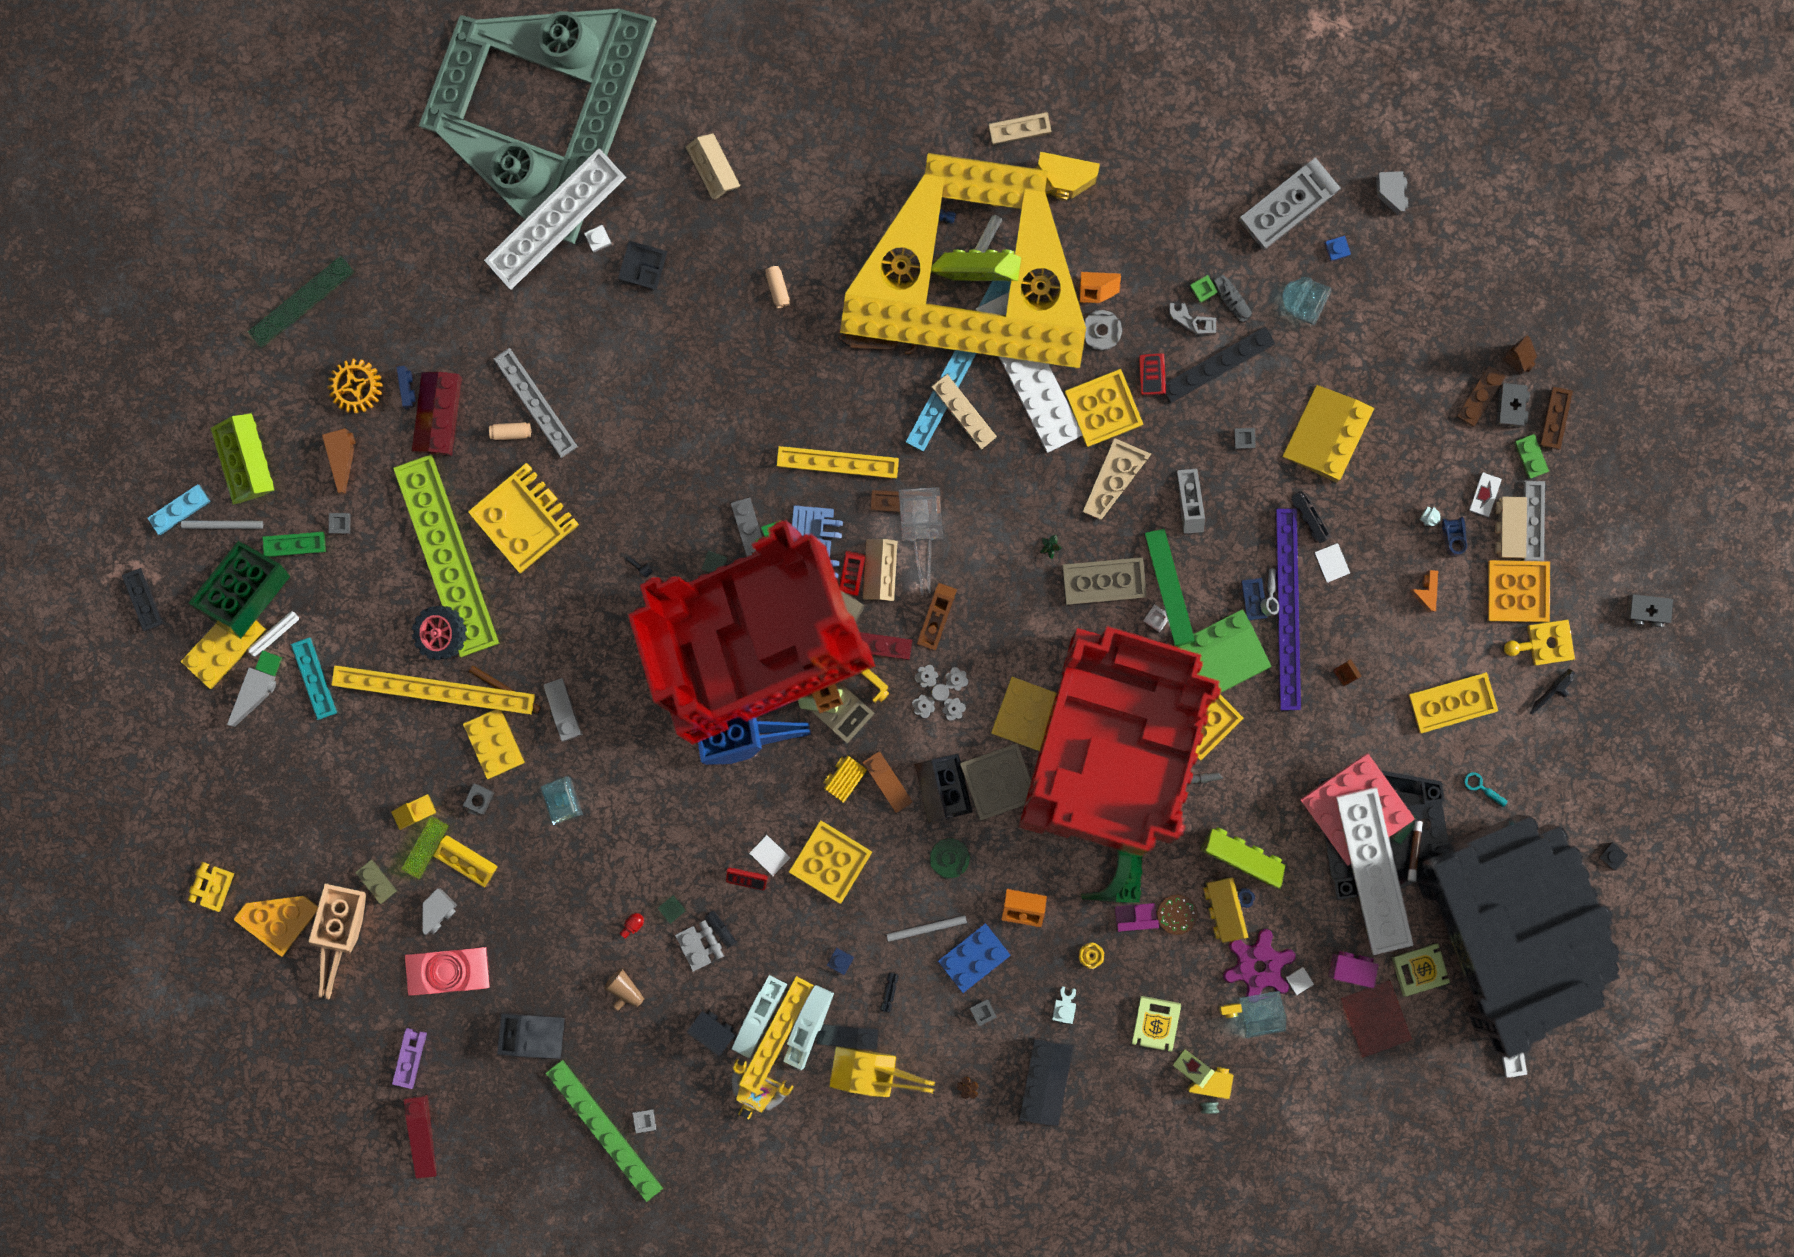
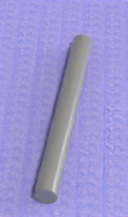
M181 521V528L263 529V521Z
M964 915L886 935L888 942L965 924L967 920Z

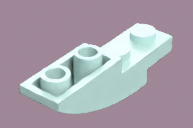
M770 975L768 976L732 1047L733 1051L749 1059L751 1058L787 987L786 983Z
M817 985L814 986L794 1025L787 1043L789 1047L783 1062L800 1070L804 1069L816 1034L821 1030L834 993Z

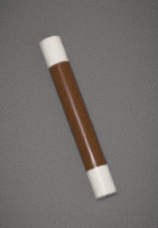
M1414 821L1408 881L1412 882L1416 881L1423 823L1421 821Z

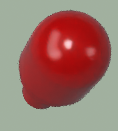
M639 913L631 914L623 924L625 928L619 934L626 939L631 932L633 934L637 932L644 924L643 916Z

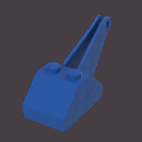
M739 716L727 721L728 730L698 742L702 763L706 765L733 764L751 759L762 749L761 745L810 735L811 730L808 729L810 724L757 721L756 718L745 721ZM780 732V733L759 735V733Z

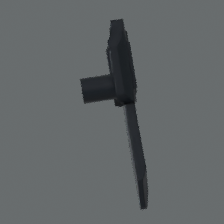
M1568 668L1553 683L1550 689L1534 702L1530 714L1540 709L1556 692L1560 693L1562 697H1567L1569 691L1566 688L1572 683L1575 672Z

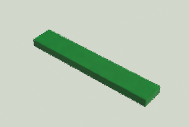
M1165 529L1145 533V538L1174 645L1178 647L1195 643Z

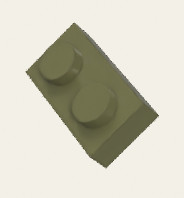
M370 860L355 872L380 904L397 892L373 860Z

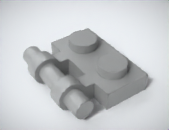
M707 920L699 923L702 929L699 933L692 926L675 935L692 971L711 963L708 956L711 953H714L716 959L724 956L721 951L722 946L720 943H717L712 933L714 930L712 927H709ZM704 936L710 945L707 949L704 948L700 939Z

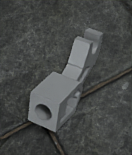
M1174 303L1169 304V315L1172 320L1177 321L1195 335H1215L1216 318L1197 316L1194 319L1189 315L1185 304H1181L1180 311L1174 309ZM1195 322H1205V330H1198Z

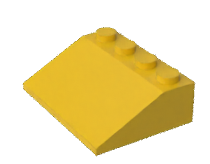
M1316 385L1282 457L1335 483L1339 482L1374 408L1354 398Z

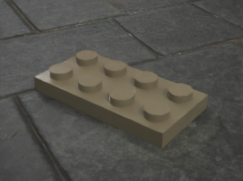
M1143 557L1062 565L1066 605L1147 598Z

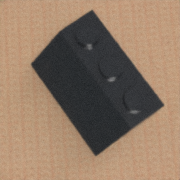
M959 753L914 764L929 823L973 813L963 770L960 765Z

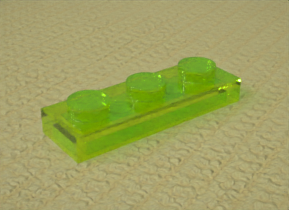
M431 816L401 870L420 879L450 825Z

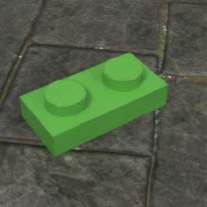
M1534 434L1514 442L1529 479L1549 472Z

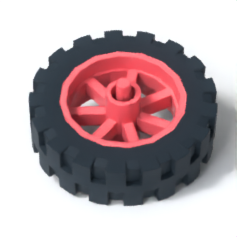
M428 607L422 610L420 615L415 618L416 622L412 626V630H414L412 639L415 640L414 645L416 649L419 648V652L422 655H426V658L435 660L449 659L457 655L458 651L464 647L463 643L467 638L465 636L467 628L463 624L465 621L451 607ZM436 618H439L438 626L433 621ZM444 621L448 624L447 627H443ZM443 638L449 640L446 645L444 644ZM437 639L439 641L440 648L434 645Z

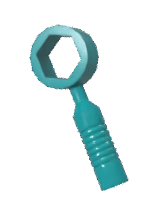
M1471 772L1464 777L1463 783L1467 789L1478 790L1480 788L1486 796L1502 807L1507 804L1508 801L1482 785L1483 779L1480 774ZM1472 775L1479 778L1478 786L1474 788L1468 785V777Z

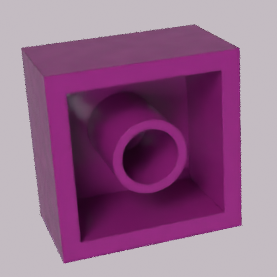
M1339 951L1338 954L1333 953L1328 977L1374 988L1379 964L1374 963V958L1359 955L1357 959L1354 958L1352 953Z

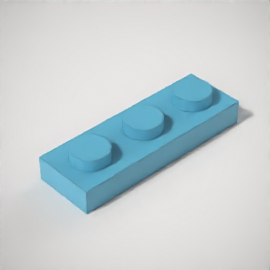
M197 484L148 517V520L158 535H162L211 501L200 485Z

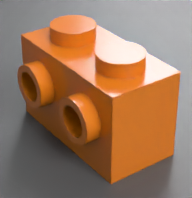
M1007 889L1001 920L1042 927L1047 896Z

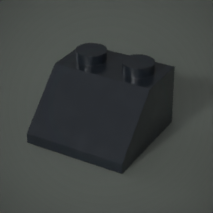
M708 1009L707 1012L703 1010L690 1026L687 1033L720 1056L736 1033L733 1032L735 1028L727 1022L722 1024L717 1020L718 1016Z

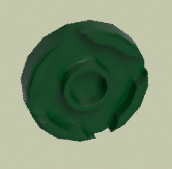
M946 838L933 846L929 860L936 874L944 878H955L966 871L969 866L970 855L964 843L957 839Z

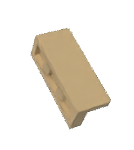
M714 134L697 137L686 146L712 199H717L725 192L737 189L740 186Z
M888 539L866 540L863 599L894 601L898 541Z

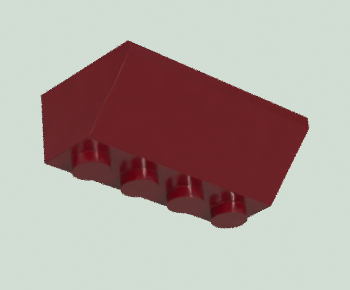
M439 371L421 372L412 452L452 456L462 377L459 374Z

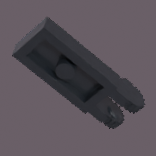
M1303 491L1294 493L1291 500L1295 507L1300 508L1302 512L1301 517L1311 527L1313 538L1319 541L1320 544L1331 538L1332 536L1306 493Z

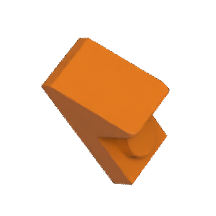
M1435 570L1427 571V575L1423 576V587H1426V590H1410L1412 595L1428 612L1436 611L1438 571Z

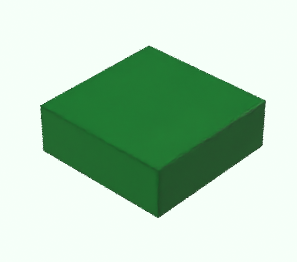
M262 650L255 669L276 676L282 657Z

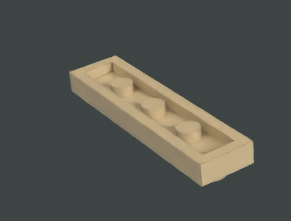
M945 374L931 386L932 390L979 449H983L997 437L948 374Z

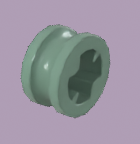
M1201 1102L1200 1106L1203 1107L1201 1113H1218V1102Z

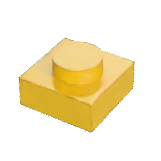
M1240 1003L1219 1006V1011L1226 1018L1237 1017V1013L1242 1012V1007Z

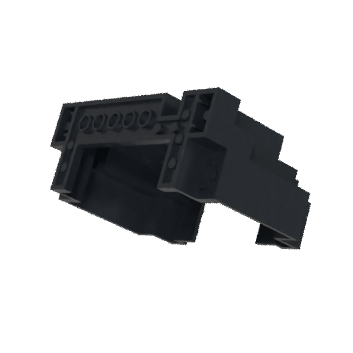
M1515 815L1432 850L1433 858L1422 862L1426 875L1416 879L1422 897L1437 902L1478 1010L1472 1009L1468 1011L1474 1031L1488 1035L1495 1054L1507 1059H1512L1532 1050L1530 1045L1547 1038L1546 1032L1605 1007L1603 1002L1605 997L1602 992L1606 990L1604 985L1620 978L1617 962L1620 961L1618 956L1620 952L1617 945L1612 941V931L1609 927L1613 925L1611 920L1613 918L1612 912L1606 905L1598 904L1596 899L1597 892L1590 884V874L1587 868L1583 866L1581 851L1576 846L1568 845V835L1561 826L1546 824L1538 827L1537 821L1532 816Z

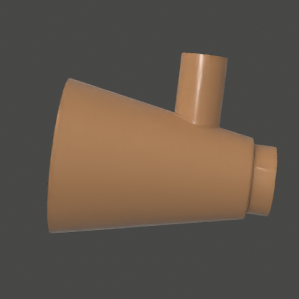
M622 968L615 972L604 986L606 991L619 998L613 1004L617 1010L626 1002L638 1007L644 1000L640 991Z

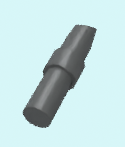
M1201 773L1193 775L1190 784L1217 781L1223 779V776L1220 773Z

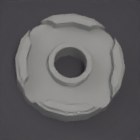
M1095 311L1084 321L1086 325L1084 340L1093 349L1100 351L1109 350L1121 338V322L1110 311ZM1099 325H1104L1108 332L1106 335L1101 336L1097 333L1096 328Z

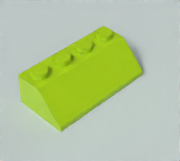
M955 249L953 252H945L931 266V272L953 281H1018L1021 257L1015 255L1012 250H1002V253H997L995 250H986L985 253H981L979 250H969V253H965L963 250Z
M252 413L231 416L213 426L211 431L232 503L238 504L274 491L273 481L269 474L267 461L262 450V443L259 440Z

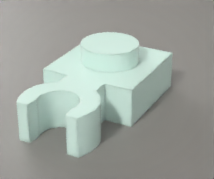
M1062 986L1060 989L1062 1001L1056 1000L1052 1020L1073 1024L1076 1003H1071V999L1075 997L1076 990L1073 988L1071 995L1067 996L1064 993L1065 987Z

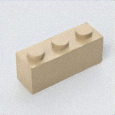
M1501 497L1495 506L1496 514H1499L1498 522L1495 524V533L1498 534V542L1495 543V553L1498 554V559L1526 558L1527 497Z

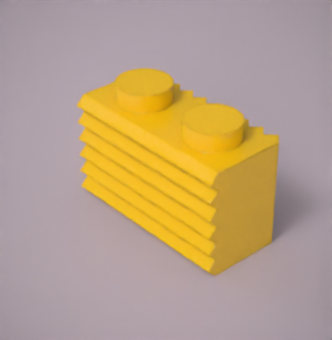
M849 756L846 758L841 757L835 765L838 768L834 775L830 773L823 782L826 784L824 789L842 802H845L867 771L865 767Z

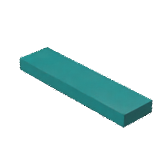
M309 637L292 643L291 647L317 720L337 714L312 639Z

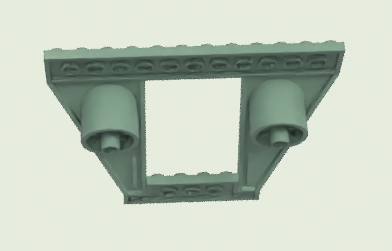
M623 9L582 12L559 11L554 14L473 19L460 15L419 127L438 133L526 220L598 148L607 156L657 20ZM558 46L557 52L555 53L554 48ZM490 47L591 84L565 157L463 120ZM583 220L562 241L575 244Z

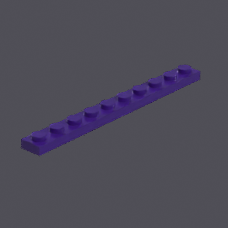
M1276 509L1280 710H1301L1297 509Z

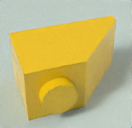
M1217 1067V1070H1213L1214 1074L1203 1088L1195 1082L1187 1088L1192 1093L1230 1099L1233 1074L1229 1073L1227 1068Z

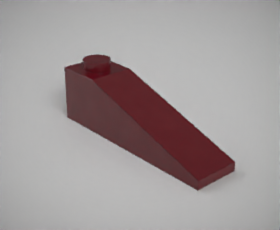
M428 1094L407 1097L404 1099L416 1179L435 1177L437 1173Z

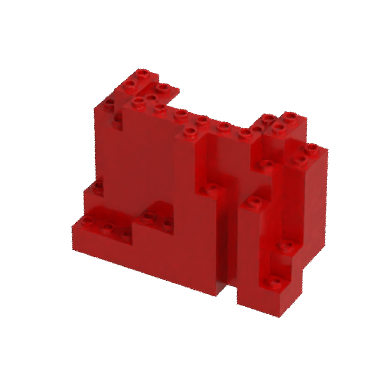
M786 520L778 521L768 528L770 536H763L752 543V547L756 551L748 557L738 558L734 563L720 566L716 571L702 574L698 579L691 582H685L679 576L670 577L666 582L659 577H653L640 585L646 607H639L634 612L628 614L652 698L656 704L670 712L676 734L692 745L728 730L727 721L740 716L745 721L752 720L875 667L869 646L860 637L855 618L847 612L826 546L812 534L801 536V533Z
M1108 626L1101 635L1077 628L1071 637L1061 673L1062 679L1059 689L1055 694L1018 827L1039 834L1045 831L1065 838L1075 836L1138 856H1143L1150 849H1153L1155 839L1172 844L1175 840H1178L1179 836L1182 837L1185 825L1182 824L1183 811H1181L1182 803L1185 804L1188 792L1185 791L1186 786L1191 783L1193 773L1190 772L1191 768L1197 762L1198 753H1195L1197 745H1201L1204 734H1201L1202 726L1205 727L1209 715L1206 714L1208 707L1219 699L1221 688H1219L1220 681L1198 675L1203 665V662L1200 661L1201 654Z

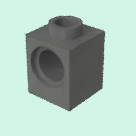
M473 784L463 806L468 808L467 812L478 816L479 813L485 814L495 792L478 784ZM476 795H480L483 798V804L479 807L473 803Z

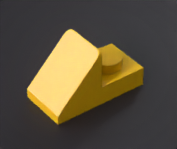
M429 794L400 806L391 813L399 830H402L437 812Z

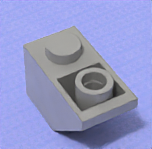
M1403 171L1379 172L1376 176L1377 197L1397 215H1402L1405 209H1408V198L1404 197V189H1407V178L1403 177Z
M438 888L423 903V933L425 935L430 932L434 934L441 927L439 923L444 918L448 920L456 912L454 908L457 904L441 888Z

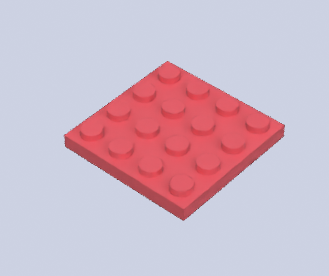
M1368 752L1300 799L1347 865L1351 864L1336 796L1376 787L1388 838L1415 820Z

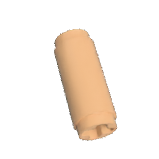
M779 266L767 268L765 275L774 305H776L777 309L789 306L790 299Z
M526 422L490 425V439H526L531 437V425Z

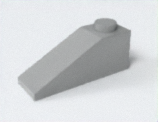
M1177 470L1184 534L1204 532L1205 515L1198 470Z
M253 668L248 669L227 725L235 727L266 699L269 693L274 691L276 686L275 676Z
M563 678L545 684L544 689L561 740L565 742L582 736L583 732Z

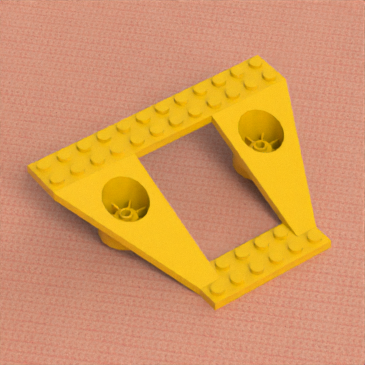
M928 153L925 174L845 293L840 333L1080 368L1086 325L1045 193L1048 171ZM942 197L1022 209L1015 255L1021 257L1018 281H1011L1006 315L926 304ZM903 247L902 252L898 254L893 250L894 248ZM905 248L911 250L913 254L909 256L907 253H904ZM889 251L894 256L893 260L883 259ZM917 255L920 265L912 264L910 259ZM899 262H904V266H900ZM883 263L891 264L892 269L886 273ZM911 267L920 268L919 273L915 277L909 272ZM1037 268H1042V273H1038L1036 275L1032 271ZM1044 268L1052 271L1053 274L1048 277L1044 274ZM892 272L899 274L898 281L888 275ZM1028 272L1034 277L1032 281L1023 280ZM906 273L911 278L908 281H900L901 275ZM1057 276L1060 285L1051 284L1050 279ZM1039 282L1044 283L1042 286H1038ZM1021 284L1031 285V290L1024 294ZM1050 288L1059 289L1054 297L1048 292ZM1034 292L1038 295L1037 301L1030 299L1028 295ZM1046 294L1050 299L1039 302L1040 295Z

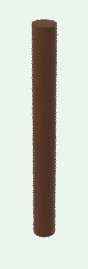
M474 665L469 670L471 674L495 689L514 691ZM533 703L532 711L538 714L541 707Z

